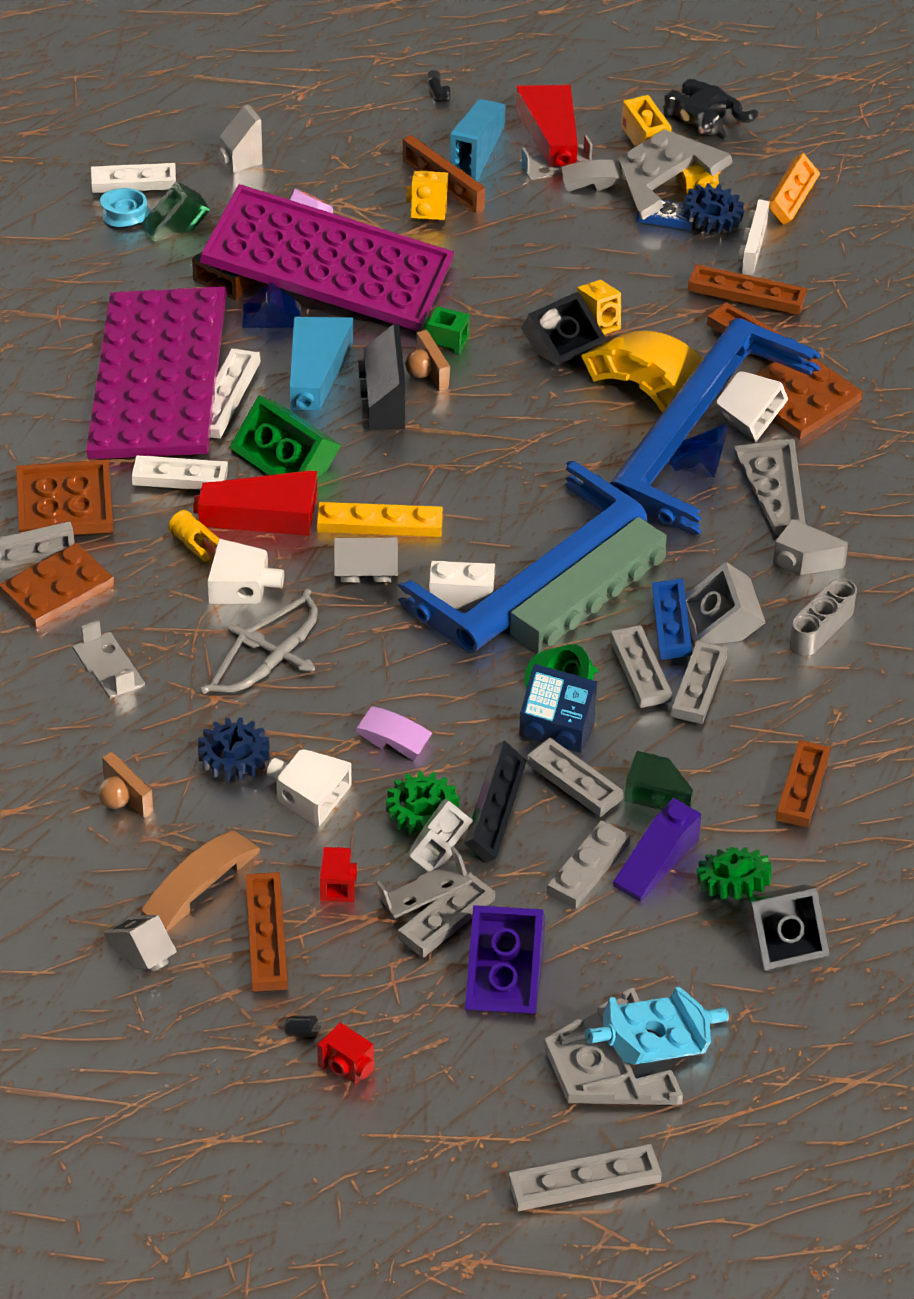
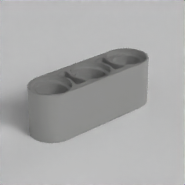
M845 578L831 581L794 617L790 636V648L795 654L800 656L814 654L852 617L857 594L855 583Z

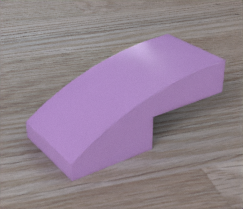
M371 706L355 730L356 733L380 749H383L387 743L412 761L416 759L432 735V732L410 719Z

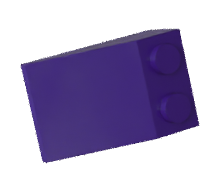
M473 905L465 1003L466 1011L536 1015L546 920L543 909Z

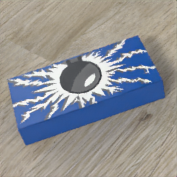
M662 200L664 207L644 220L640 218L639 212L637 213L638 223L692 230L694 222L687 221L688 215L683 214V203Z

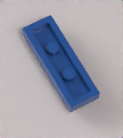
M683 578L653 582L652 590L661 660L691 656L692 644Z

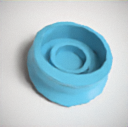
M113 189L105 192L100 198L101 207L104 208L102 213L103 221L109 226L127 227L144 222L151 215L146 196L135 189Z

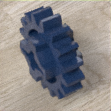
M706 183L705 188L699 184L696 185L695 190L690 188L688 194L685 195L682 207H684L683 214L688 215L687 221H695L696 228L704 226L706 227V232L715 229L718 234H721L722 229L731 232L732 227L738 228L745 211L743 209L744 202L739 201V195H731L730 188L724 191L719 184L716 188H713L710 183Z
M240 717L236 723H232L229 718H225L224 725H220L215 721L213 722V730L204 729L203 738H198V760L203 762L204 771L212 769V777L214 778L224 774L225 781H229L231 776H236L239 781H242L243 774L246 773L254 777L255 768L263 770L265 768V761L270 759L269 737H265L264 728L255 729L254 721L249 722L247 725L243 724V718Z

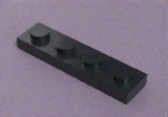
M505 740L494 747L471 818L473 822L469 826L464 840V844L486 863L497 858L527 762Z

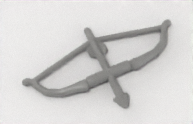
M305 589L302 597L246 630L230 624L228 630L239 637L211 683L204 685L200 692L202 694H207L208 692L235 693L247 689L257 681L267 677L270 671L282 659L299 666V670L314 671L315 667L309 659L302 660L290 653L298 643H302L305 640L307 634L316 623L318 609L310 597L311 590ZM304 602L307 603L310 609L308 620L278 647L265 641L264 634L256 631ZM242 643L251 648L260 646L271 652L262 664L243 681L232 685H217Z

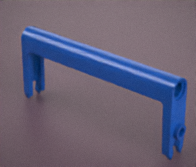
M733 319L611 480L610 484L639 502L645 509L646 514L659 519L666 525H673L688 533L700 535L702 532L699 529L700 524L698 523L701 520V517L698 516L700 510L650 485L748 354H756L807 375H811L813 371L820 370V367L810 360L812 358L819 359L821 355L816 350L792 338L784 337L744 319Z
M568 461L566 463V470L574 476L568 475L565 477L568 481L565 487L601 512L599 515L466 613H461L412 580L398 584L405 594L411 596L408 599L401 597L398 601L406 610L415 615L419 621L428 624L463 650L474 653L510 626L511 612L636 518L640 517L647 522V514L639 502L605 481L601 476L594 474L575 461Z

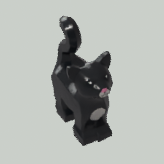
M690 78L682 84V94L679 91L672 90L665 95V105L663 106L665 117L677 116L687 124L697 126L700 134L716 135L722 139L726 138V132L723 128V117L726 115V109H731L732 116L742 123L752 122L758 116L756 109L742 111V104L737 99L729 96L719 86Z

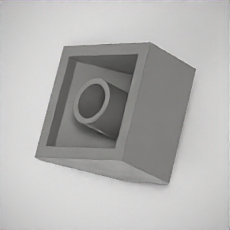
M398 537L334 538V576H341V582H360V576H372V582H391V576H398Z
M727 562L685 594L689 628L694 644L697 641L710 644L743 641L766 623L750 577Z

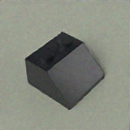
M578 291L529 313L521 327L535 353L555 365H559L607 342L605 335Z
M803 884L739 899L745 933L762 970L766 971L830 956L817 887Z

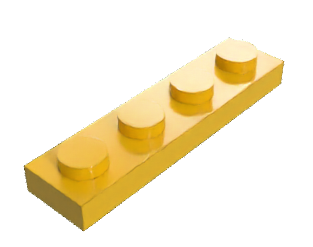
M319 502L317 532L441 537L443 507Z

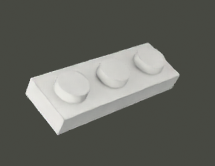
M175 163L91 167L92 193H105L118 188H130L137 191L176 189Z
M758 199L756 210H750L748 227L745 228L743 244L746 245H741L738 262H743L742 274L754 275L767 226L770 201Z
M136 455L132 473V485L201 490L202 483L226 480L228 462Z

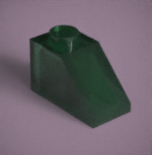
M176 181L143 220L142 225L152 240L159 241L193 231L211 209L200 193Z
M636 751L626 779L625 802L662 810L675 798L685 805L692 807L693 789L672 761L666 757Z

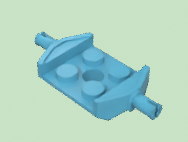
M676 987L671 997L618 1005L616 998L612 997L609 999L604 1010V1027L586 1029L585 1038L588 1040V1044L607 1041L609 1046L615 1048L624 1062L634 1065L702 1054L706 1052L711 1042L710 1024L727 1022L729 1013L725 1007L712 1010L704 1009L701 1004L681 987ZM647 1030H653L660 1035V1037L651 1032H647Z

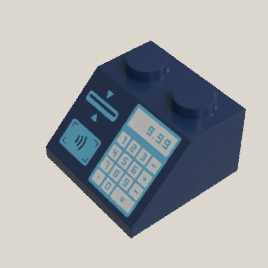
M534 664L520 712L519 736L543 743L551 738L567 750L582 753L594 727L597 681Z

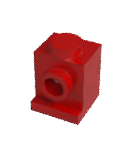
M323 848L320 872V901L355 903L357 863L351 862V848Z
M340 1022L317 1044L318 1067L324 1069L326 1066H330L335 1074L340 1077H346L356 1084L360 1079L367 1078L374 1068V1044Z

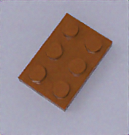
M76 542L0 584V594L37 629L113 587L114 578Z

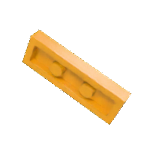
M804 153L794 158L768 200L770 201L769 208L783 225L792 221L820 175L819 171Z

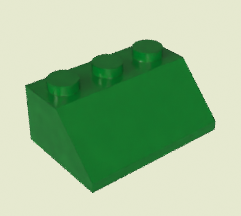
M258 395L229 448L268 475L312 470L317 471L318 478L328 470L341 444L280 403Z

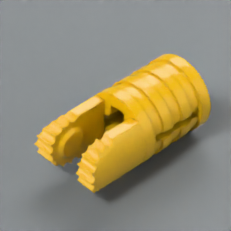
M187 510L177 512L169 521L168 531L206 563L210 556L201 546L208 540L213 547L217 548L219 538L205 525L196 520Z

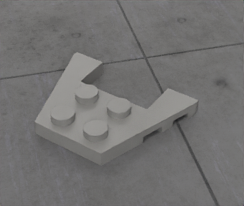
M665 129L618 158L642 220L664 207L661 198L652 190L689 166L698 163L713 176L733 163L729 153Z
M634 988L622 992V997L617 1000L618 1005L640 1002ZM608 1001L600 1005L596 1013L584 1020L580 1017L544 1040V1049L568 1103L682 1104L683 1093L672 1070L635 1078L629 1063L624 1062L615 1048L609 1046L607 1041L593 1044L587 1043L588 1040L585 1038L586 1029L604 1027L603 1016Z

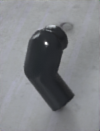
M437 70L429 71L427 74V84L434 99L440 102L441 100H449L450 87L448 85L441 86L440 73Z

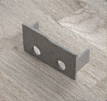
M587 134L584 135V146L583 144L578 145V162L592 160L593 144ZM522 148V159H519L530 180L562 174V166L549 167L543 155L530 157L526 149ZM544 167L550 171L548 173H541L539 169Z
M99 620L81 626L82 642L73 645L72 648L87 671L94 674L109 698L145 685V682L112 633L107 632L101 635ZM107 646H112L115 648V651L105 653L103 649Z
M454 846L450 847L454 861L421 875L417 880L387 893L379 880L376 881L381 895L380 900L394 918L472 883V880L466 873L462 857ZM445 883H453V885L448 888H442V885H444ZM408 900H416V902L411 905H405V902H407Z

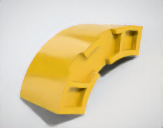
M655 331L628 332L581 355L594 382L602 379L632 380L640 384L639 388L654 400L662 413L703 360L687 344L672 336Z

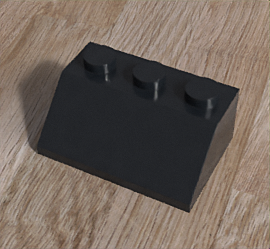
M393 324L364 347V360H358L359 378H364V380H360V397L366 398V400H362V418H368L369 430L405 429V375L399 324Z

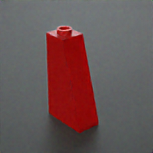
M571 85L516 86V112L548 166L559 167L577 163L578 143Z
M311 470L202 483L200 495H195L193 513L198 514L199 522L209 528L310 536L318 495L317 471Z

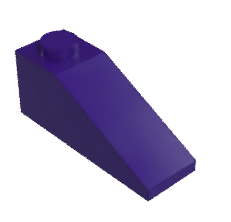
M673 798L653 819L614 879L613 886L641 902L698 842L702 814Z

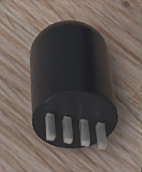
M290 1016L284 1023V1030L287 1035L293 1037H316L321 1028L320 1026H322L319 1023H323V1021H318L316 1016Z

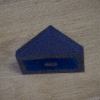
M271 282L243 304L242 328H294V317H301V304Z

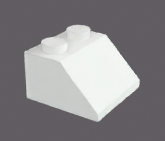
M431 561L429 592L458 611L468 612L494 592L496 564Z

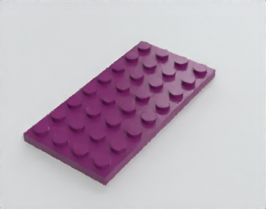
M238 184L201 253L200 263L379 320L399 324V326L419 332L424 326V322L451 266L454 251Z
M225 287L110 292L86 447L88 459L136 457V455L171 456L209 453L210 426L213 418L212 409L215 401V384L218 375L227 297Z

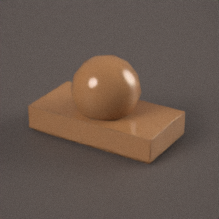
M427 330L417 332V349L409 353L405 361L407 372L415 378H424L429 375L439 391L448 389L450 365Z
M110 752L103 756L104 781L100 783L98 797L101 803L111 809L122 808L128 803L143 818L152 814V789L117 755Z

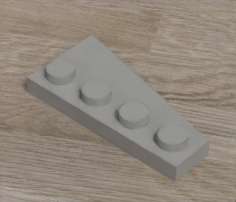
M795 439L734 446L735 456L775 535H780L792 519L806 524Z

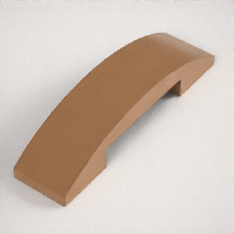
M236 831L222 834L210 840L189 855L165 878L142 908L141 915H159L168 932L190 913V903L230 868L239 871L260 853V847Z

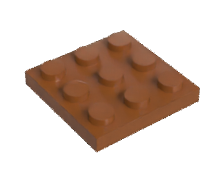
M813 358L810 361L817 364L820 370L813 371L811 375L801 373L776 362L754 374L782 383L788 400L773 421L799 440L862 401L863 396L862 390L819 360Z
M109 460L16 466L19 533L69 521L73 527L74 535L114 532Z

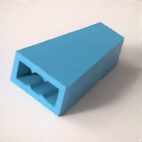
M479 99L450 134V163L476 181H478L505 126V104Z
M294 317L290 410H321L353 345V318Z

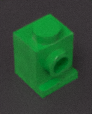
M437 306L432 316L426 318L423 330H427L436 345L452 348L455 354L460 355L469 338L470 314Z

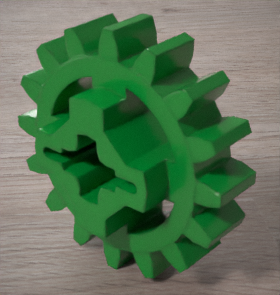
M418 771L417 777L413 778L407 773L405 774L404 782L396 779L394 780V788H388L386 812H389L390 822L397 821L398 830L408 827L409 835H413L416 830L421 831L441 804V800L443 801L446 798L459 808V795H456L455 785L448 786V779L446 777L436 780V773L432 772L429 777H424L423 772ZM401 801L404 802V808L400 804Z
M734 847L726 849V852L718 849L716 850L717 855L707 854L705 855L706 861L698 862V884H700L702 891L708 890L709 896L721 894V899H726L730 896L735 900H739V898L743 897V894L753 897V891L763 892L764 886H770L771 862L768 861L767 855L760 856L759 850L750 853L748 852V847L742 848L741 851Z

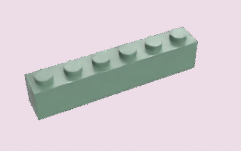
M640 517L636 518L511 612L510 635L537 654L546 647L554 645L567 631L575 629L583 619L591 613H596L604 603L612 597H617L625 587L633 581H638L654 565H659L666 556L667 535Z

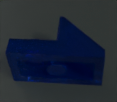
M726 424L684 440L670 459L669 463L673 469L679 471L687 467L692 468L701 462L711 476L715 478L728 432Z

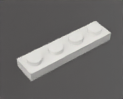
M232 348L216 377L215 401L212 409L213 418L210 426L211 438L221 439L261 362L259 352Z

